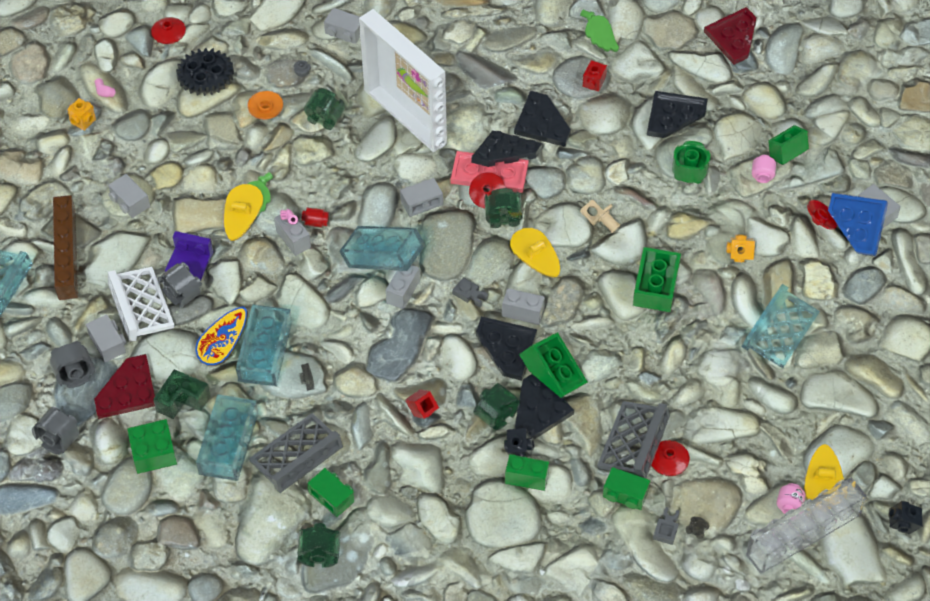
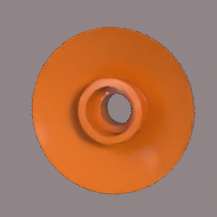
M272 91L258 92L248 101L249 113L258 119L274 118L283 109L282 98Z

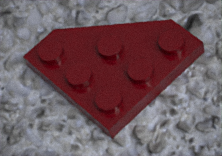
M745 7L705 26L704 33L735 65L749 57L757 17Z
M146 354L126 358L94 398L98 419L157 406Z

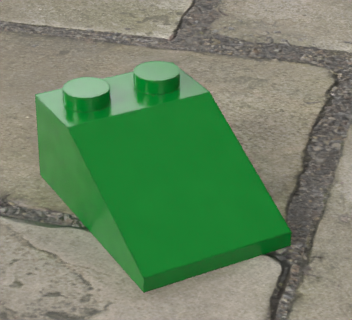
M558 332L519 354L529 372L560 398L588 383Z

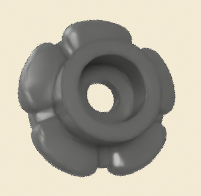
M301 60L294 64V72L298 76L304 77L309 74L311 66L307 61Z

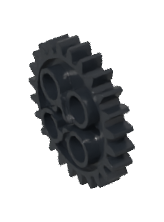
M205 48L201 52L198 49L197 53L191 51V56L185 54L186 59H180L181 64H177L178 69H176L177 79L180 86H184L185 91L189 89L190 94L196 91L197 96L200 92L204 96H206L207 92L213 95V91L220 93L219 88L226 89L225 84L230 85V80H233V62H231L230 57L226 56V53L221 54V50L214 52V48L210 51Z

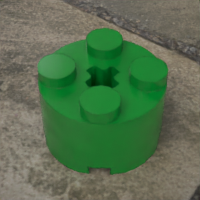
M686 141L683 145H678L675 148L672 172L676 180L696 184L703 182V179L708 174L711 156L709 150L707 151L704 148L705 145L697 141Z

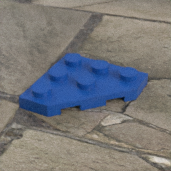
M832 193L828 211L857 254L876 257L888 202Z

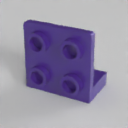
M175 231L173 234L175 249L165 272L175 264L184 262L189 267V272L193 276H197L201 281L213 254L211 239Z

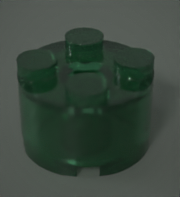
M318 88L317 91L316 89L305 104L304 112L311 124L319 123L325 129L332 130L346 108L345 103L342 99L338 101L335 98L336 94L332 91Z
M501 188L491 191L492 194L488 197L487 194L485 195V216L491 228H499L501 225L516 227L520 224V220L523 218L521 194L518 191L516 194L513 193V189Z
M497 383L490 390L486 388L480 394L481 400L474 408L473 413L488 426L498 431L508 424L506 419L509 416L511 418L514 417L520 406V401L508 389Z
M316 523L314 527L299 530L298 561L309 567H314L315 564H322V568L336 565L339 559L341 533L326 528V525L322 523Z

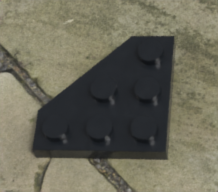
M530 91L514 128V134L566 147L571 129L548 95Z
M655 91L647 136L666 138L705 117L708 98Z
M492 130L472 155L471 163L492 167L495 166V163L502 161L508 164L518 162L519 158L524 157L534 159L541 152L543 143Z
M481 316L476 330V337L502 376L522 381L526 365L519 354L534 345L537 329Z
M533 374L523 379L514 429L527 428L531 432V438L536 439L574 415V409L563 397L560 398Z

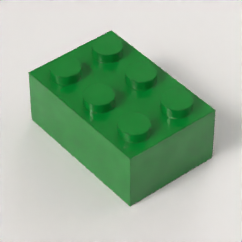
M643 247L634 290L633 306L671 312L681 253Z

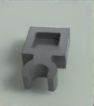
M464 277L452 290V294L467 303L473 300L474 304L478 307L482 306V301L479 298H483L486 301L488 299L486 292L479 291L478 285Z
M668 507L664 509L663 519H658L653 540L673 545L679 526L678 523H675L679 518V510H676L674 516L668 515Z

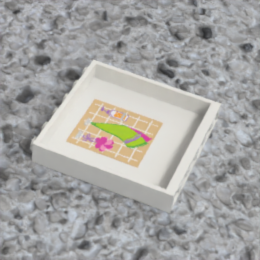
M372 9L359 18L365 91L432 152H435L447 144L445 71Z

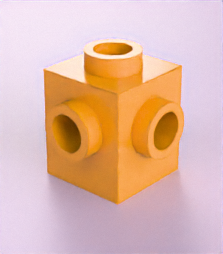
M78 98L67 109L70 122L84 131L96 120L94 107L88 101L85 102Z
M737 234L735 237H731L730 242H727L726 253H729L730 258L734 259V262H745V259L754 260L755 240L747 238V235Z

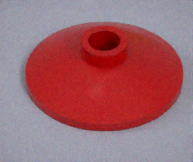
M166 17L154 23L151 33L157 42L172 44L184 37L186 27L180 19Z
M485 172L477 175L472 180L469 194L475 205L480 208L491 209L498 206L504 200L506 187L501 177L494 173ZM489 186L490 191L485 192L484 187Z
M810 200L808 202V212L816 225L829 230H834L838 226L829 213L828 206L818 200Z
M672 440L661 441L651 466L657 473L664 476L679 475L689 465V453L679 442Z

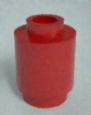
M307 207L306 211H302L301 221L304 222L305 226L327 227L329 212H326L325 209Z

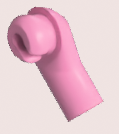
M102 79L95 80V87L99 96H115L116 91L114 88L104 85Z
M290 209L280 211L281 220H287L290 225H295L298 222V217Z

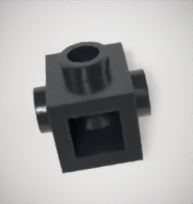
M527 428L508 429L507 440L504 441L505 452L508 455L532 457L534 439L531 438V432Z
M901 501L889 509L890 528L896 529L901 533L912 534L923 527L922 508L914 506L909 502Z

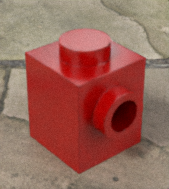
M591 60L583 74L582 87L599 92L606 79L607 65Z
M420 389L405 399L414 417L427 418L439 408L432 393L427 390Z

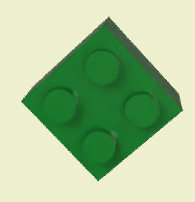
M167 419L127 428L137 474L177 465Z

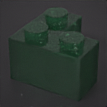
M174 369L153 401L156 412L174 419L183 405L202 411L211 395L207 383Z

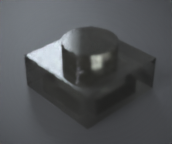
M309 363L302 364V373H299L301 385L305 384L307 391L314 390V381Z

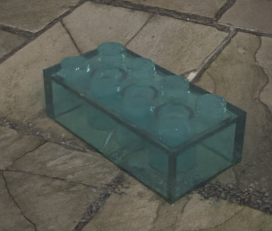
M357 226L339 252L349 268L408 271L424 248L425 243L416 228Z
M252 305L236 366L238 382L277 387L292 325L290 309Z
M217 394L196 461L199 475L233 481L239 480L258 417L256 400Z

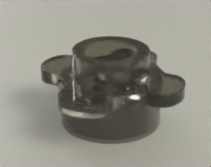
M692 517L685 531L687 534H693L698 539H702L710 525L701 517Z

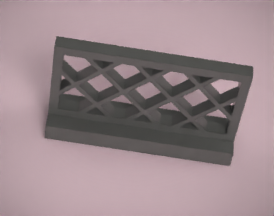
M623 401L598 462V469L610 471L613 467L647 478L670 417L667 404L659 403L658 407ZM626 408L634 409L636 411L634 414L626 417L624 414ZM647 412L654 413L653 417L647 420L642 416ZM640 417L642 422L632 427L630 421ZM627 423L629 429L620 433L618 428ZM646 427L647 432L638 436L636 431ZM633 433L636 438L626 443L623 437ZM621 439L623 445L613 449L612 443ZM640 443L641 448L632 453L629 447ZM627 449L629 455L619 459L617 453ZM613 455L617 460L612 464L605 463L606 459ZM631 459L634 460L633 468L624 467L623 463Z
M311 413L250 457L249 460L274 484L275 489L282 493L343 448L340 434L330 430ZM312 421L316 424L315 429H305L306 425ZM294 434H301L300 440H290V437ZM304 434H314V440H304ZM318 434L328 435L322 440H317ZM299 445L298 451H288V447ZM303 445H313L309 450L302 451ZM285 446L284 451L274 452V448ZM262 457H269L268 463H259L258 460ZM273 457H283L282 463H272ZM287 457H297L291 463H286ZM271 468H281L273 476L270 474Z

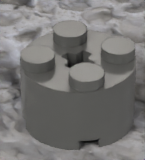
M184 262L175 264L158 277V283H163L164 285L162 291L174 305L179 303L180 308L201 293L200 286H202L200 279L189 272L190 269Z
M74 341L71 344L54 348L51 351L50 366L59 385H67L68 388L79 387L89 381L88 377L94 374L95 367L86 347L81 342Z
M51 407L33 426L32 434L36 440L39 438L43 442L41 444L43 448L59 455L61 452L63 454L78 438L79 430L76 426L77 420L72 415L67 416L60 412L58 408Z

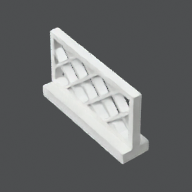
M152 267L117 274L116 270L108 272V286L129 342L136 341L137 336L174 328V322ZM150 274L151 278L147 282L143 279H140V277L142 275ZM128 278L133 280V282L129 286L122 283V280ZM140 283L145 287L140 291L134 288V285ZM148 288L156 290L154 296L145 293ZM129 292H133L137 294L138 297L135 300L127 297V295L129 294ZM144 297L149 299L150 302L148 305L140 303L139 300ZM154 302L162 306L159 311L151 307ZM135 306L144 309L141 315L133 312ZM147 311L156 315L153 320L144 317ZM159 317H162L166 319L168 323L160 324L156 321ZM140 321L148 323L149 326L139 329L138 324Z

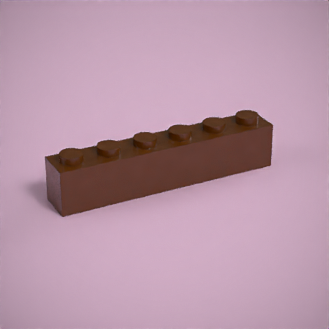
M72 195L53 197L55 290L59 300L78 298L76 210Z

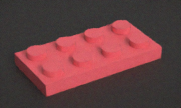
M456 152L450 179L451 184L470 186L472 180L477 175L490 172L501 177L505 183L506 191L523 193L529 160L519 159L518 162L508 164L502 161L495 163V166L486 167L471 163L474 153Z

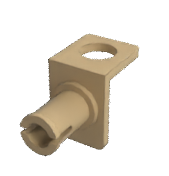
M591 200L580 210L593 226L598 222H602L611 233H614L621 226L609 214L610 209L613 207L612 204L602 210L594 200ZM589 207L595 208L597 215H589L587 209Z

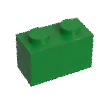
M793 125L768 140L770 157L777 163L784 165L809 149L808 131Z
M509 454L505 471V484L545 491L549 475V461Z
M612 467L603 488V497L610 502H618L626 505L628 508L642 510L649 492L651 480Z
M326 468L321 470L307 483L309 494L336 518L354 503L353 489L348 484L344 485L336 473L330 472Z

